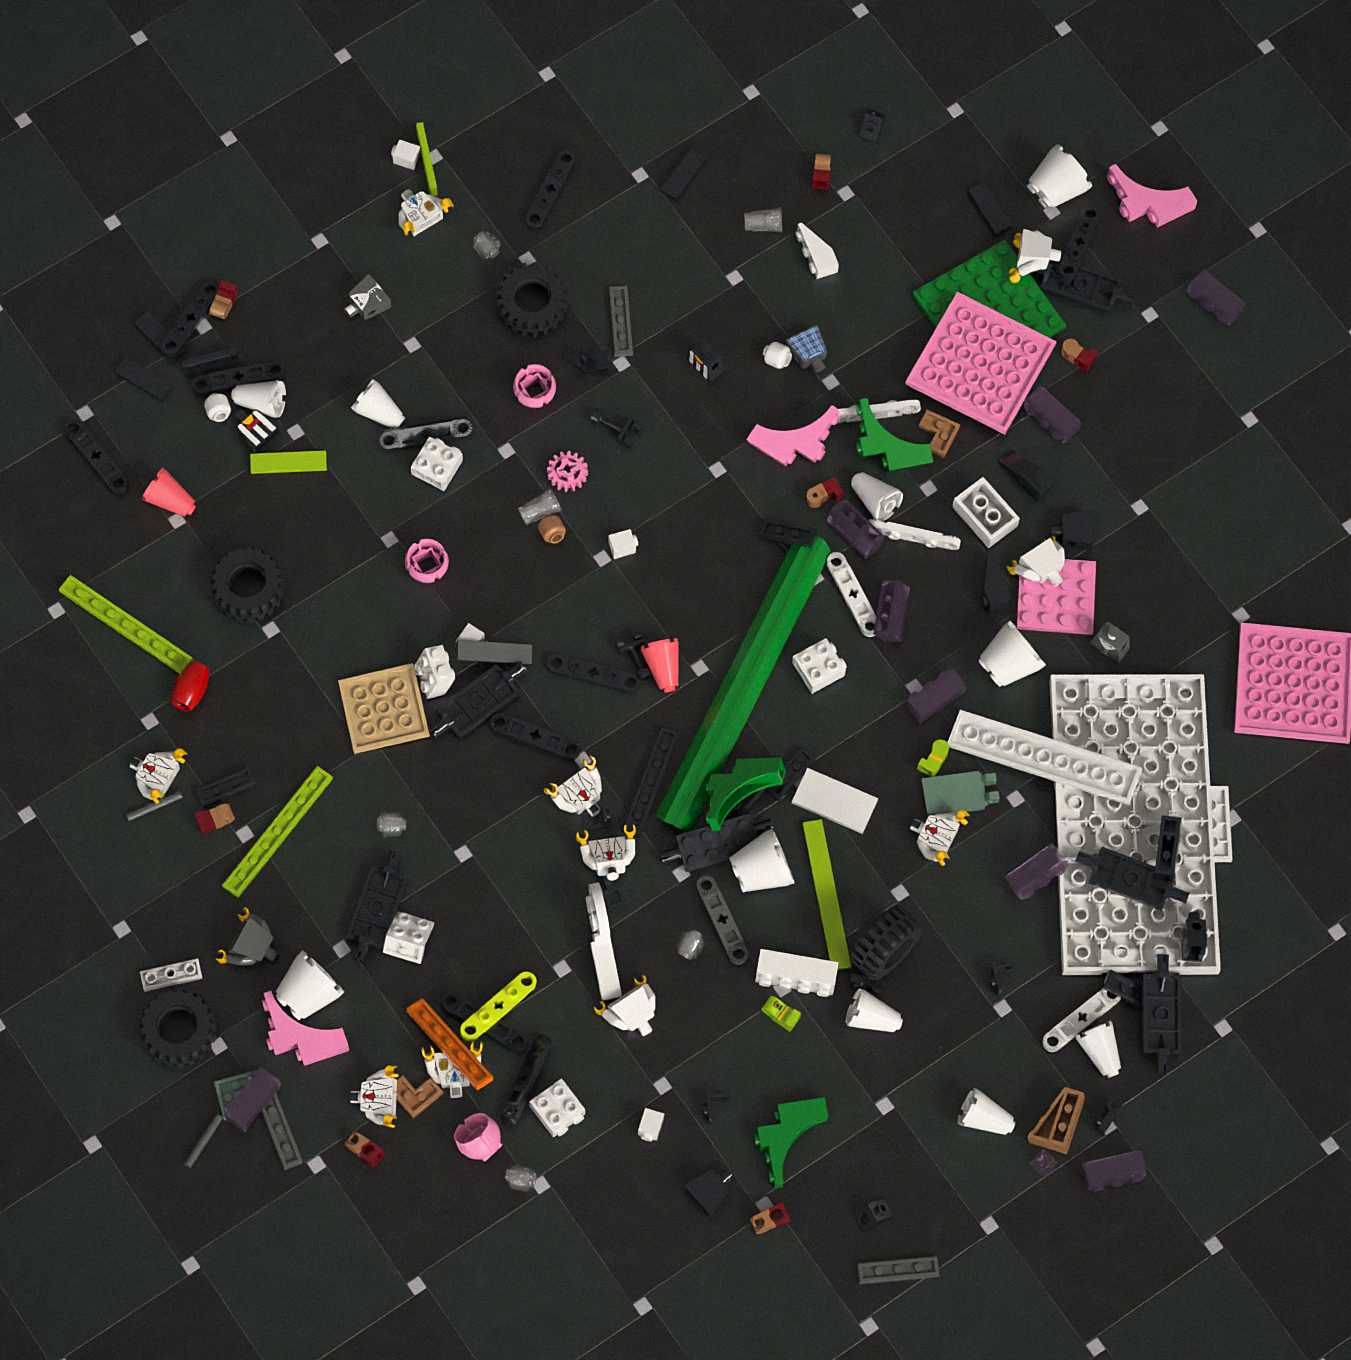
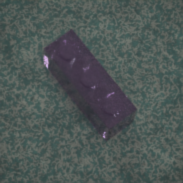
M1205 269L1189 283L1187 289L1191 298L1201 302L1206 310L1212 311L1221 322L1229 326L1244 311L1246 305L1243 300Z
M1042 386L1037 388L1025 400V411L1030 416H1034L1043 428H1047L1052 432L1056 440L1065 444L1080 430L1082 422Z
M847 499L835 505L828 516L827 521L865 558L879 550L885 536Z
M900 580L882 581L873 634L883 642H901L910 588Z
M953 668L950 671L945 670L938 675L937 680L927 682L921 691L911 693L907 697L906 707L920 724L965 693L967 685Z
M1052 843L1009 873L1005 878L1016 895L1023 900L1031 897L1034 891L1040 887L1047 886L1054 877L1065 873L1066 869L1070 866L1058 848Z
M262 1067L258 1071L254 1070L251 1073L248 1084L238 1090L236 1094L238 1097L234 1102H229L224 1109L225 1118L243 1132H246L281 1086L280 1080Z
M1141 1150L1085 1162L1081 1166L1087 1190L1093 1189V1192L1105 1189L1104 1186L1108 1185L1118 1187L1130 1180L1132 1183L1139 1182L1147 1174Z

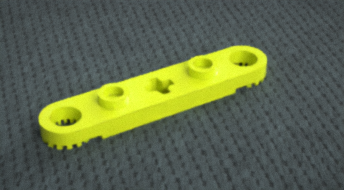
M530 972L519 974L461 1025V1037L466 1041H474L534 990L537 982L534 974ZM527 978L531 980L532 984L524 986L521 981ZM495 1003L497 1005L502 1004V1010L500 1008L494 1009ZM471 1026L473 1029L475 1028L476 1032L469 1035L465 1032V1029Z

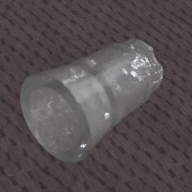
M781 207L744 214L745 230L783 233Z
M550 488L518 509L526 525L531 522L534 523L544 516L562 512Z

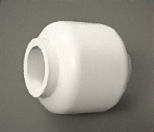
M772 342L764 348V360L768 365L777 369L789 365L792 354L788 346L779 342Z
M211 394L204 402L207 416L213 421H224L231 413L229 401L223 394Z

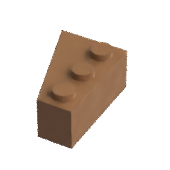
M1064 1087L1051 1104L1050 1109L1042 1116L1034 1130L1029 1133V1143L1067 1154L1085 1101L1084 1093Z

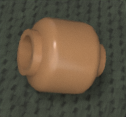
M556 515L544 516L538 525L539 532L545 542L548 543L560 542L566 533V528Z

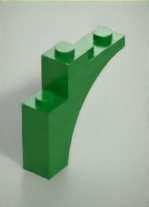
M867 398L858 401L856 412L858 416H861L862 423H859L861 434L865 436L859 438L858 443H856L857 454H861V458L883 454L884 457H881V462L887 472L933 463L930 444H914L896 438L876 420Z
M781 757L736 759L735 767L732 768V774H711L710 780L706 784V792L711 797L710 809L706 813V821L710 824L712 831H720L724 819L732 808L750 794L767 787L783 784L786 770Z
M825 1097L778 1104L777 1111H774L775 1122L779 1124L757 1127V1133L754 1134L755 1145H759L760 1151L768 1150V1152H765L766 1163H770L771 1171H768L770 1183H774V1189L783 1186V1162L792 1143L808 1128L827 1121L828 1113Z

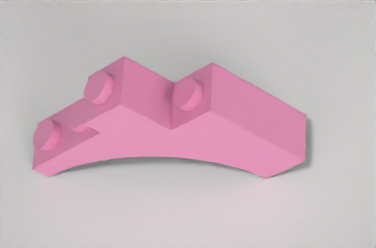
M1116 164L1109 167L1107 179L1111 185L1115 186L1117 195L1122 200L1119 210L1128 222L1148 213L1149 220L1152 223L1154 222L1156 227H1159L1194 210L1197 200L1189 187L1172 191L1154 190L1132 181Z
M831 405L828 411L817 421L806 427L791 431L771 430L757 424L747 438V441L785 467L788 463L791 464L796 457L795 452L800 453L815 463L817 460L820 461L825 454V446L820 441H824L830 432L828 429L831 425L837 423L840 418L838 415L840 412Z
M271 991L264 993L265 1000H262L265 1012H270L271 1018H268L271 1030H273L268 1032L269 1038L266 1041L269 1050H274L275 1055L296 1049L295 1053L298 1061L302 1060L305 1066L349 1051L343 1028L320 1030L304 1026L294 1021L280 1008Z

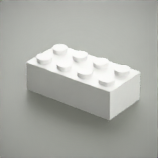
M761 949L755 982L765 987L775 985L782 990H790L792 988L798 989L800 993H809L810 991L817 993L819 996L828 997L833 995L839 962Z

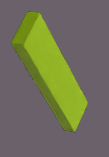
M421 122L416 124L417 138L429 193L432 196H436V180L424 125Z
M326 451L250 454L251 474L327 471Z

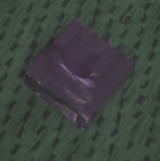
M1043 1149L1029 1165L1045 1178L1058 1162Z

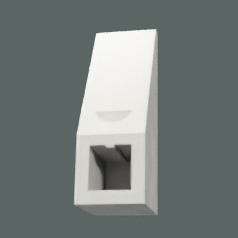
M799 223L795 233L798 242H802V251L805 258L808 257L810 261L809 268L811 273H815L817 279L837 273L839 264L832 248L803 223Z

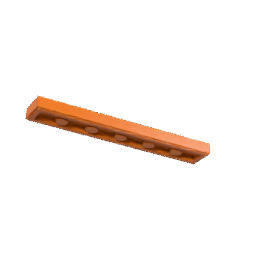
M423 998L406 1008L407 1013L476 1090L493 1081V1076Z

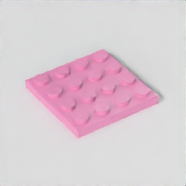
M1065 559L1062 570L1058 572L1063 582L1056 587L1053 586L1049 579L1040 584L1037 581L1034 582L1019 575L1017 629L1093 634L1096 561Z

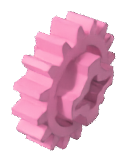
M570 451L567 452V455L560 452V457L554 455V461H549L550 467H547V473H550L548 474V480H552V486L558 485L557 490L563 487L565 492L568 491V488L575 491V486L581 488V482H586L585 476H588V470H586L587 463H583V457L577 458L578 453L572 456Z

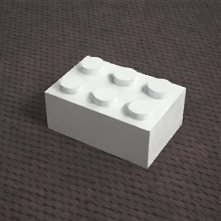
M984 477L954 498L953 509L988 548L1018 526L1020 518Z

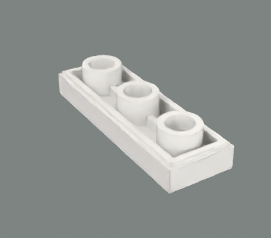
M198 958L140 971L144 992L202 979ZM173 972L174 975L169 977L168 974Z

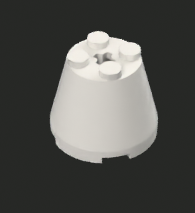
M1058 144L1048 152L1030 177L1029 184L1027 185L1033 194L1036 193L1040 198L1038 201L1044 208H1054L1092 187V183L1090 181L1087 182V174L1071 154L1062 152L1063 148Z
M1008 621L1000 629L978 660L987 672H992L990 676L999 687L1002 685L1006 686L1039 671L1046 665L1011 621Z
M773 829L765 831L733 856L729 857L733 871L740 881L739 884L743 893L746 891L783 887L795 883Z
M303 950L296 956L276 990L277 1000L283 1006L288 1004L291 1007V1013L298 1020L307 1018L339 998L345 992L341 986L335 987L337 984L315 960L312 958L307 959L308 956Z

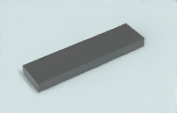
M627 285L609 287L614 357L633 356Z
M457 640L456 660L518 664L521 661L523 664L530 665L532 664V645Z
M275 1089L256 1096L284 1170L302 1164L303 1160Z
M937 1256L857 1263L859 1284L940 1276Z

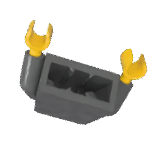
M243 908L242 910L246 915L241 916L238 914L240 921L243 923L227 950L229 954L227 955L223 950H218V953L224 954L222 959H215L221 964L227 962L235 965H253L260 962L263 957L273 961L278 951L270 947L273 936L270 934L271 931L266 921L255 914H250L247 908Z

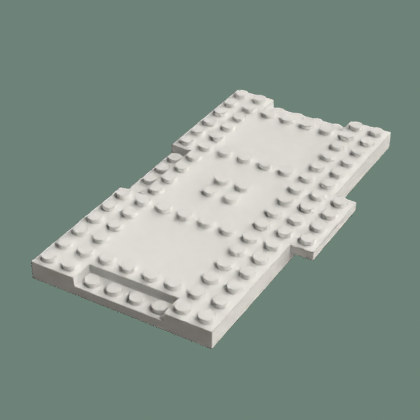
M1204 674L1051 675L1049 683L1052 739L1142 767L1140 778L1129 805L1054 781L1062 975H1101L1102 973H1108V970H1113L1117 973L1157 972V954H1169V972L1171 973L1179 972V975L1219 974L1221 969L1214 862H1232L1228 786H1210ZM1162 815L1182 818L1180 844L1174 873L1175 877L1172 884L1176 888L1190 892L1186 904L1169 897V899H1166L1162 911L1089 884L1088 882L1093 870L1089 866L1075 862L1079 850L1096 857L1103 846L1155 866ZM1190 912L1200 913V919L1206 920L1207 947L1202 962L1182 961V931Z

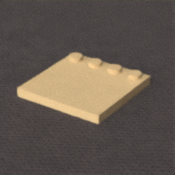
M413 663L338 680L354 754L430 736Z

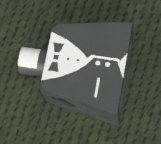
M368 274L349 292L348 297L351 304L344 308V311L349 318L359 313L366 320L391 308V300L371 275Z
M1106 622L1089 642V644L1118 664L1130 649L1129 636L1109 622Z

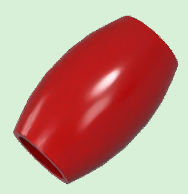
M190 661L182 669L172 691V704L176 708L190 712L200 702L209 680V668L196 661Z

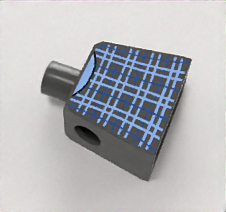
M817 325L786 339L785 345L789 347L792 357L803 369L812 366L816 373L825 369L822 360L827 356V349Z

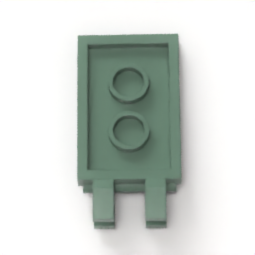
M974 771L922 778L921 782L927 817L942 813H958L960 810H965L966 812L985 810V806H988L987 804L999 803V791L985 793L984 787L996 784V773L982 775V772Z

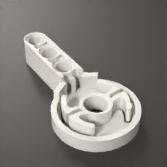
M599 882L589 884L590 896L585 898L587 910L590 913L589 920L592 932L597 931V933L592 935L594 942H591L590 945L601 999L605 1001L620 998L622 994L602 890Z

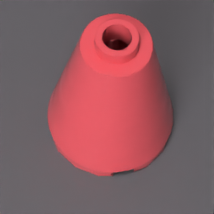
M161 468L157 473L158 477L152 480L144 492L142 500L184 517L187 514L191 515L196 508L194 505L195 500L166 469Z
M674 638V642L665 639L648 643V648H644V645L641 646V652L659 689L664 690V693L675 691V687L678 686L679 669L678 639Z

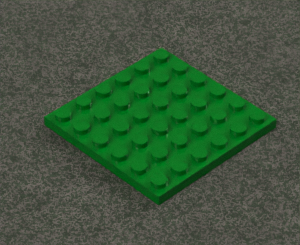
M1006 240L1001 241L912 292V296L935 328H937L956 293L959 292L1048 338L1066 329V324L1029 273L1024 276L1020 275L1021 278L1017 283L1010 281L1009 270L1012 268L1018 270V257Z

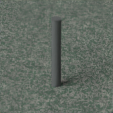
M180 791L158 800V804L153 802L126 814L128 821L134 820L183 797Z
M219 1114L215 1115L185 1161V1166L188 1168L192 1167L222 1121V1116Z

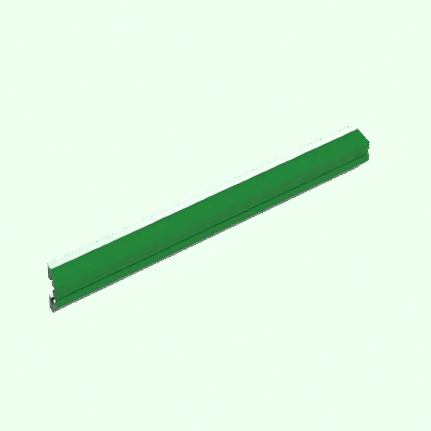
M815 537L811 548L791 545L656 814V817L686 831L694 828L710 796L706 792V784L709 782L711 774H721L830 555L831 550L824 539Z

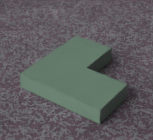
M252 1071L214 1081L224 1120L242 1116L243 1112L239 1096L258 1091Z

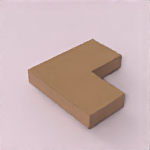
M926 410L918 427L934 434L930 443L931 452L945 458L960 428V424Z
M403 1075L397 1079L396 1100L412 1118L416 1117L444 1094L431 1077L416 1090Z

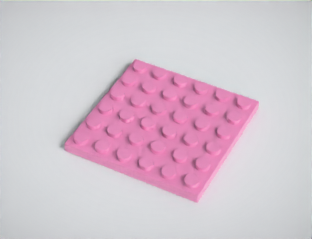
M957 292L905 384L1005 435L1054 349L1056 341Z
M1241 623L1234 732L1349 744L1351 732V633Z

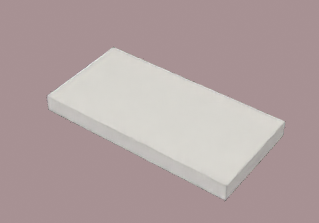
M807 768L792 800V804L863 834L878 798Z

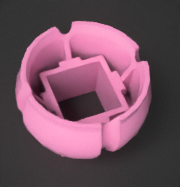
M537 364L528 365L526 370L522 368L514 379V394L524 406L540 408L543 406V403L548 404L554 397L556 392L555 378L553 375L551 376V372L544 366ZM539 383L544 392L531 398L526 389Z
M421 539L419 544L414 543L408 549L405 564L406 569L410 571V576L422 583H432L436 578L440 579L446 573L449 560L448 554L440 543L432 539ZM432 556L437 566L422 573L417 563Z
M477 1113L464 1120L465 1125L460 1124L454 1133V1140L461 1153L467 1157L486 1161L502 1146L500 1143L501 1134L497 1123L493 1119L488 1117V1115L486 1116L485 1113Z

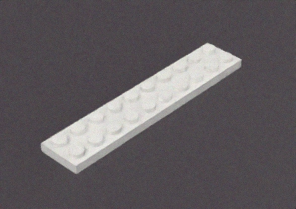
M963 710L959 711L947 742L950 748L1127 805L1131 802L1142 772V767Z

